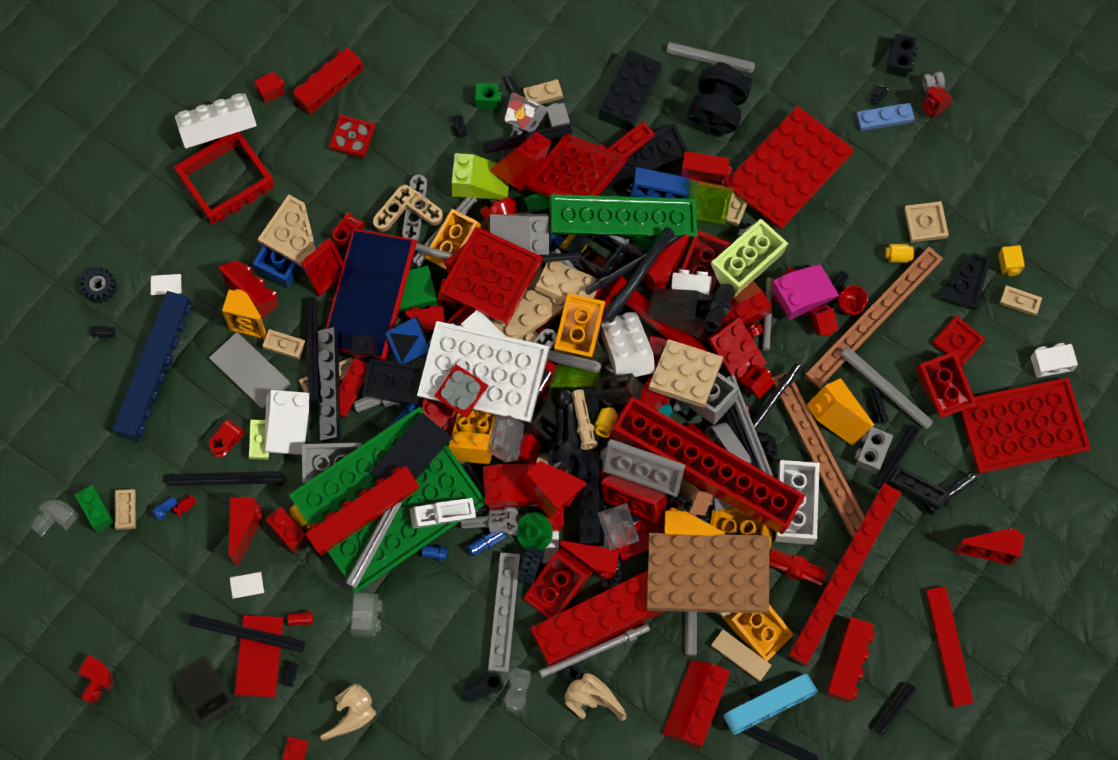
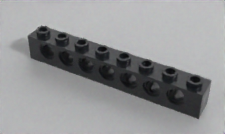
M599 388L579 389L584 390L589 420L595 426L600 411L604 408V393ZM594 427L593 434L598 446L593 449L582 450L587 461V473L585 478L582 479L586 485L580 491V544L604 546V500L600 470L602 466L600 452L604 448V437L597 435Z

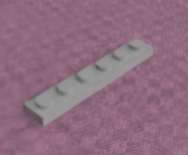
M500 553L488 671L509 672L520 554Z

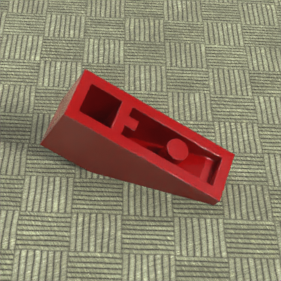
M567 541L560 542V549L566 550L592 570L593 573L599 575L600 578L611 579V577H615L619 550Z

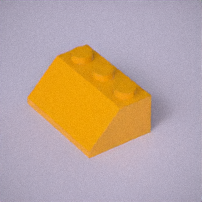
M239 289L235 291L229 290L222 312L230 331L265 339L267 333L263 321L248 294Z

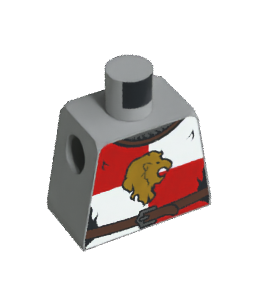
M512 92L505 116V122L513 125L509 136L521 135L523 130L534 132L548 108Z

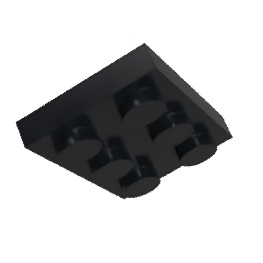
M370 358L362 396L419 406L421 397H418L417 393L424 367Z

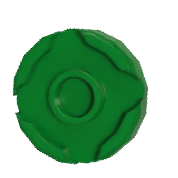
M531 512L519 519L517 523V539L526 550H528L529 546L539 550L549 546L552 541L553 530L546 516L542 513Z

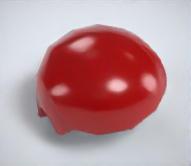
M848 286L840 293L837 301L838 306L847 315L854 316L860 314L868 303L867 293L860 286Z

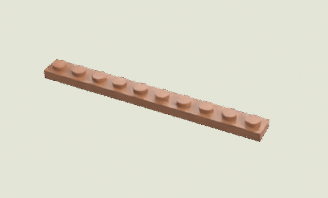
M928 247L806 373L805 377L820 389L847 361L841 356L842 351L849 347L855 352L942 262L943 258Z
M789 371L772 378L775 382L773 384L775 390L781 383V378ZM793 381L791 386H787L779 398L812 462L819 463V475L853 539L865 517Z

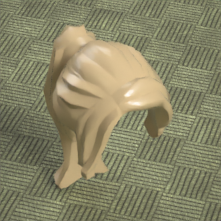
M585 673L581 680L576 679L573 681L565 693L566 706L582 720L585 718L586 713L582 710L581 706L588 705L591 708H596L597 704L610 709L620 721L626 719L627 715L623 707L609 688L592 674Z
M360 684L351 685L335 697V701L338 702L336 709L341 711L348 706V713L334 728L321 734L320 739L324 741L356 731L374 718L376 711L371 707L373 702L371 696Z

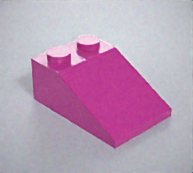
M821 264L788 273L774 280L771 287L773 294L789 320L839 297Z

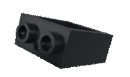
M577 234L565 249V253L582 251L590 240L614 253L603 268L598 267L583 257L582 259L569 260L573 265L596 278L607 276L614 271L617 263L623 261L625 257L624 244L608 235Z

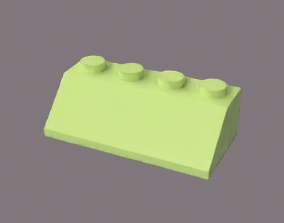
M760 219L711 262L719 284H731L734 287L735 294L733 298H735L783 255L788 243Z

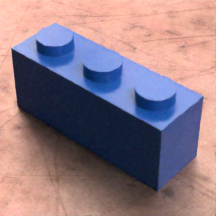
M636 167L632 178L630 196L688 199L690 178Z

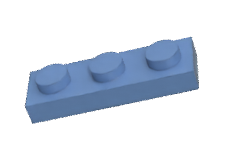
M910 103L859 111L856 114L860 131L912 123L915 119Z

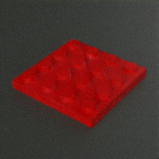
M565 134L524 185L526 189L547 197L551 194L599 196L628 161L627 156Z
M475 226L444 282L440 294L508 326L540 267L543 257Z

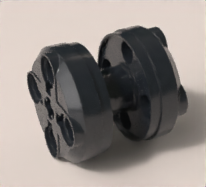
M718 62L716 65L702 69L697 84L701 94L693 97L690 102L686 120L715 137H721L736 131L742 115L737 105L746 102L753 80L724 62Z

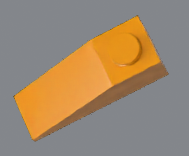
M669 508V511L664 513L665 535H725V532L686 511H681L680 508Z

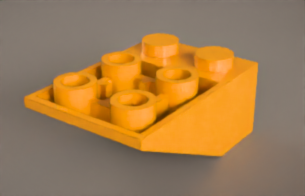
M472 410L468 418L460 413L457 414L451 435L452 439L448 447L458 461L490 464L493 449L489 447L496 415Z

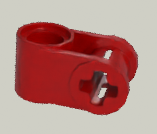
M348 212L332 232L333 242L338 249L348 247L353 229L363 230L365 222L353 217L351 212ZM339 236H345L342 240L337 239Z
M226 420L209 441L212 454L217 458L226 456L232 447L240 441L245 431L231 420Z

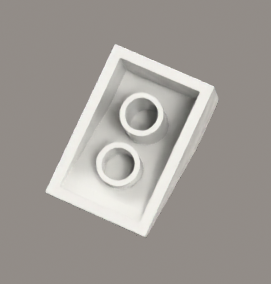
M270 390L266 396L264 452L302 455V444H305L308 422L309 393Z

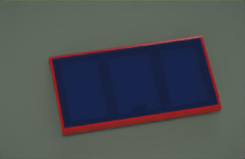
M353 229L326 329L333 327L338 329L339 352L352 354L353 335H372L378 340L377 359L386 360L390 345L384 332L395 327L417 240Z

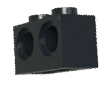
M895 34L887 64V74L907 78L909 72H913L915 61H912L913 56L917 55L919 47L916 45L917 38Z

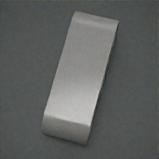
M727 423L711 425L705 429V435L716 445L751 464L749 454Z

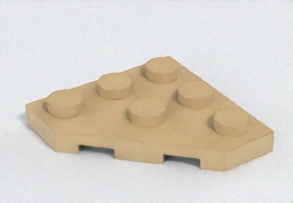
M288 195L259 236L258 242L301 267V262L316 249L305 203Z

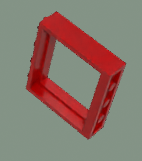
M240 132L224 136L174 166L177 176L212 225L220 220L222 222L231 213H237L241 207L253 203L259 196L269 193V190L275 187L273 178ZM241 145L264 179L215 209L210 210L187 176Z

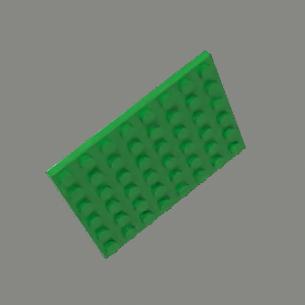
M418 407L289 494V497L309 526L315 523L321 524L326 520L325 517L333 511L337 513L343 509L341 506L349 500L355 501L359 498L358 495L366 489L371 490L376 486L375 483L379 479L371 471L423 412L421 407ZM447 445L416 480L421 489L401 501L400 508L356 588L352 587L356 594L461 522L457 521L413 529L409 509L473 498L475 511L485 505L484 497ZM381 516L328 551L346 580Z

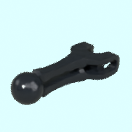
M564 387L556 395L558 432L555 446L551 447L548 451V463L557 469L565 467L566 473L582 480L587 473V461L580 448L579 434L577 433L578 420L571 394L576 389Z

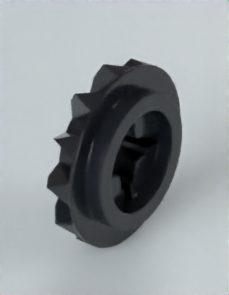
M758 432L757 436L760 443H767L764 454L767 461H770L777 453L778 444L775 441V437H772L769 433Z

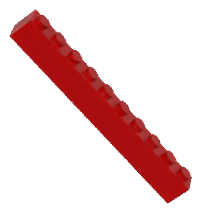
M885 483L881 487L790 651L789 659L803 667H806L899 499L901 492Z

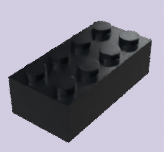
M628 50L599 109V119L628 132L635 128L661 74L662 63Z

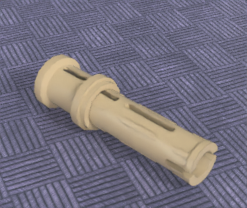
M575 390L571 394L578 420L577 433L580 434V448L582 450L593 449L598 446V443L595 441L593 434L594 426L589 420L584 390Z

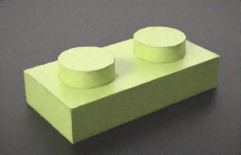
M250 420L249 459L268 460L269 453L264 452L265 420Z

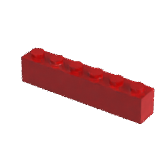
M406 466L396 468L392 471V476L387 479L384 477L378 480L374 488L362 491L358 495L359 498L355 501L349 500L341 506L343 509L337 513L333 511L325 517L326 520L321 524L315 523L308 528L309 532L306 535L318 554L322 556L421 489Z

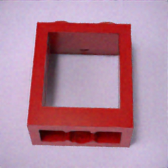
M685 151L681 177L690 178L691 186L722 189L730 177L732 166L728 165L729 158Z

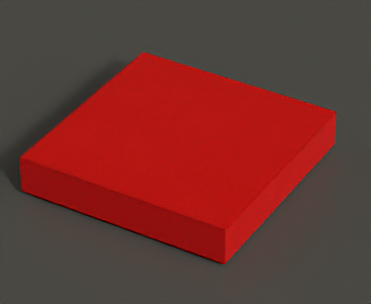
M955 316L932 342V345L945 355L956 351L960 364L963 367L986 339L959 317Z

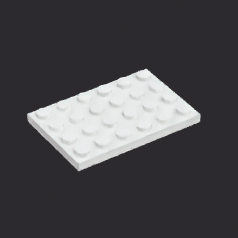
M436 321L417 396L442 402L434 397V395L455 364L489 385L473 410L531 423L550 347Z

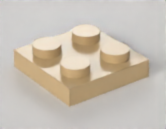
M942 201L907 205L904 207L911 243L948 238L949 234Z

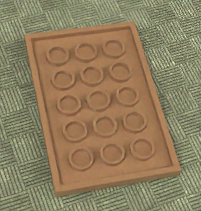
M650 533L647 611L769 614V536L718 534L699 536Z

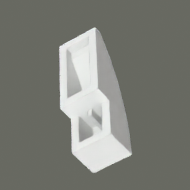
M473 498L439 502L409 509L413 529L476 518Z

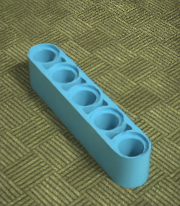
M806 673L729 711L723 718L733 735L812 697L818 690Z

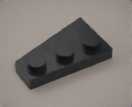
M972 253L939 300L976 310L991 258Z

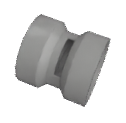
M941 71L935 72L933 75L929 73L922 75L924 91L927 92L930 88L937 86L945 88V79Z

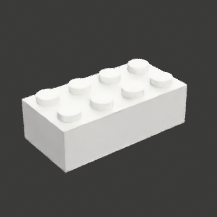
M235 94L229 99H219L213 104L207 106L200 105L194 110H184L175 115L185 149L257 126L246 94Z
M637 312L617 315L612 323L604 320L600 325L601 337L617 380L655 373L653 352Z
M780 460L777 468V479L801 492L805 497L787 530L783 534L775 531L774 542L814 545L817 540L819 463Z

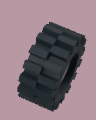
M92 267L91 272L89 270L85 271L87 275H82L83 280H80V287L89 301L92 300L93 303L98 301L99 304H102V300L108 302V297L111 299L114 297L113 293L116 294L117 284L110 271L98 267V270ZM97 281L102 282V287L99 289L95 288V282L97 283Z
M529 546L517 580L533 585L542 564L544 551Z

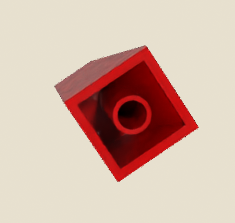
M535 132L510 151L490 172L521 191L525 188L524 183L546 158L552 141Z
M541 460L536 465L532 462L525 468V471L520 474L522 478L518 482L549 518L576 496L586 485L583 480Z

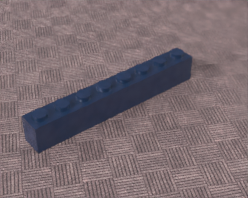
M167 291L113 427L116 436L136 442L139 441L140 437H143L146 426H144L146 420L150 419L153 409L151 407L153 402H156L159 397L158 389L160 384H163L166 379L165 371L172 363V353L174 349L178 348L179 335L185 330L186 317L192 312L193 305L189 297Z

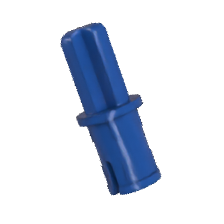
M491 532L486 536L482 535L481 539L468 545L467 548L474 557L487 548L491 549L493 544L504 539L505 533Z

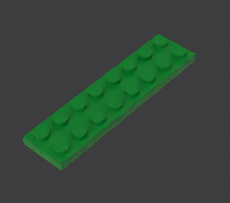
M554 194L549 196L550 234L659 237L664 228L669 227L674 231L673 236L683 237L686 234L689 237L697 236L696 199Z

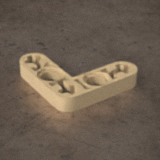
M403 185L397 189L373 219L375 229L385 232L406 208H409L431 225H439L443 221V213L438 206L412 187ZM402 192H404V193H407V192H408V193H409V197L405 196V197L402 199V197H403V196H402ZM418 201H422L425 203V207L423 209H416L415 204ZM393 204L399 206V210L395 213L388 210ZM428 209L432 214L438 213V218L434 217L433 219H431V214L427 212ZM385 219V223H386V224H385V225L381 224V225L379 226V222H378V221H379V220L383 221V220Z

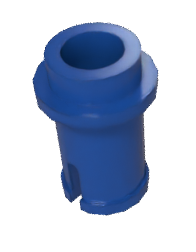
M426 545L423 547L422 557L439 559L442 562V560L447 558L448 549L444 548V546L440 548Z

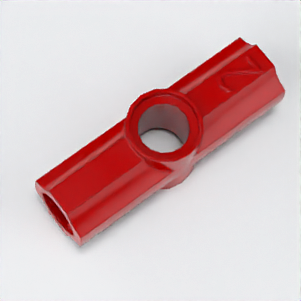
M774 548L771 549L769 555L770 567L785 572V575L792 579L804 580L819 587L822 586L828 570L808 563V560L801 556H791Z

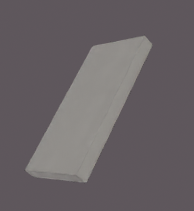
M238 332L209 357L262 410L266 408V396L270 390L284 391L291 384Z
M612 439L608 443L603 472L676 497L680 490L685 465Z

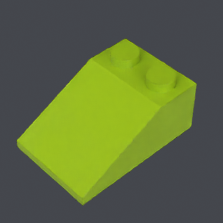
M455 153L452 175L453 197L502 200L508 198L509 183L490 172L497 163L474 154Z

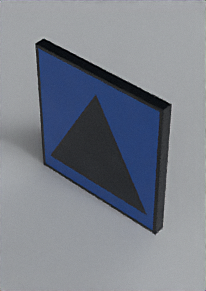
M417 316L384 332L397 363L408 364L428 354L430 345Z

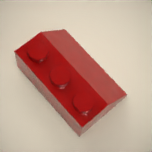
M237 260L219 267L224 283L233 291L239 289L246 292L260 314L261 319L279 305L277 294L271 288L268 290L264 286V281L259 276L255 277L251 273V268L246 263L242 264Z
M754 281L735 298H732L730 303L732 308L723 319L720 328L736 316L740 317L745 327L772 314V307ZM705 306V307H703V308H704L705 312L707 313V312H708V310H706L707 306Z
M612 474L601 482L604 502L655 523L658 522L667 505V497L663 492L653 490L647 486Z

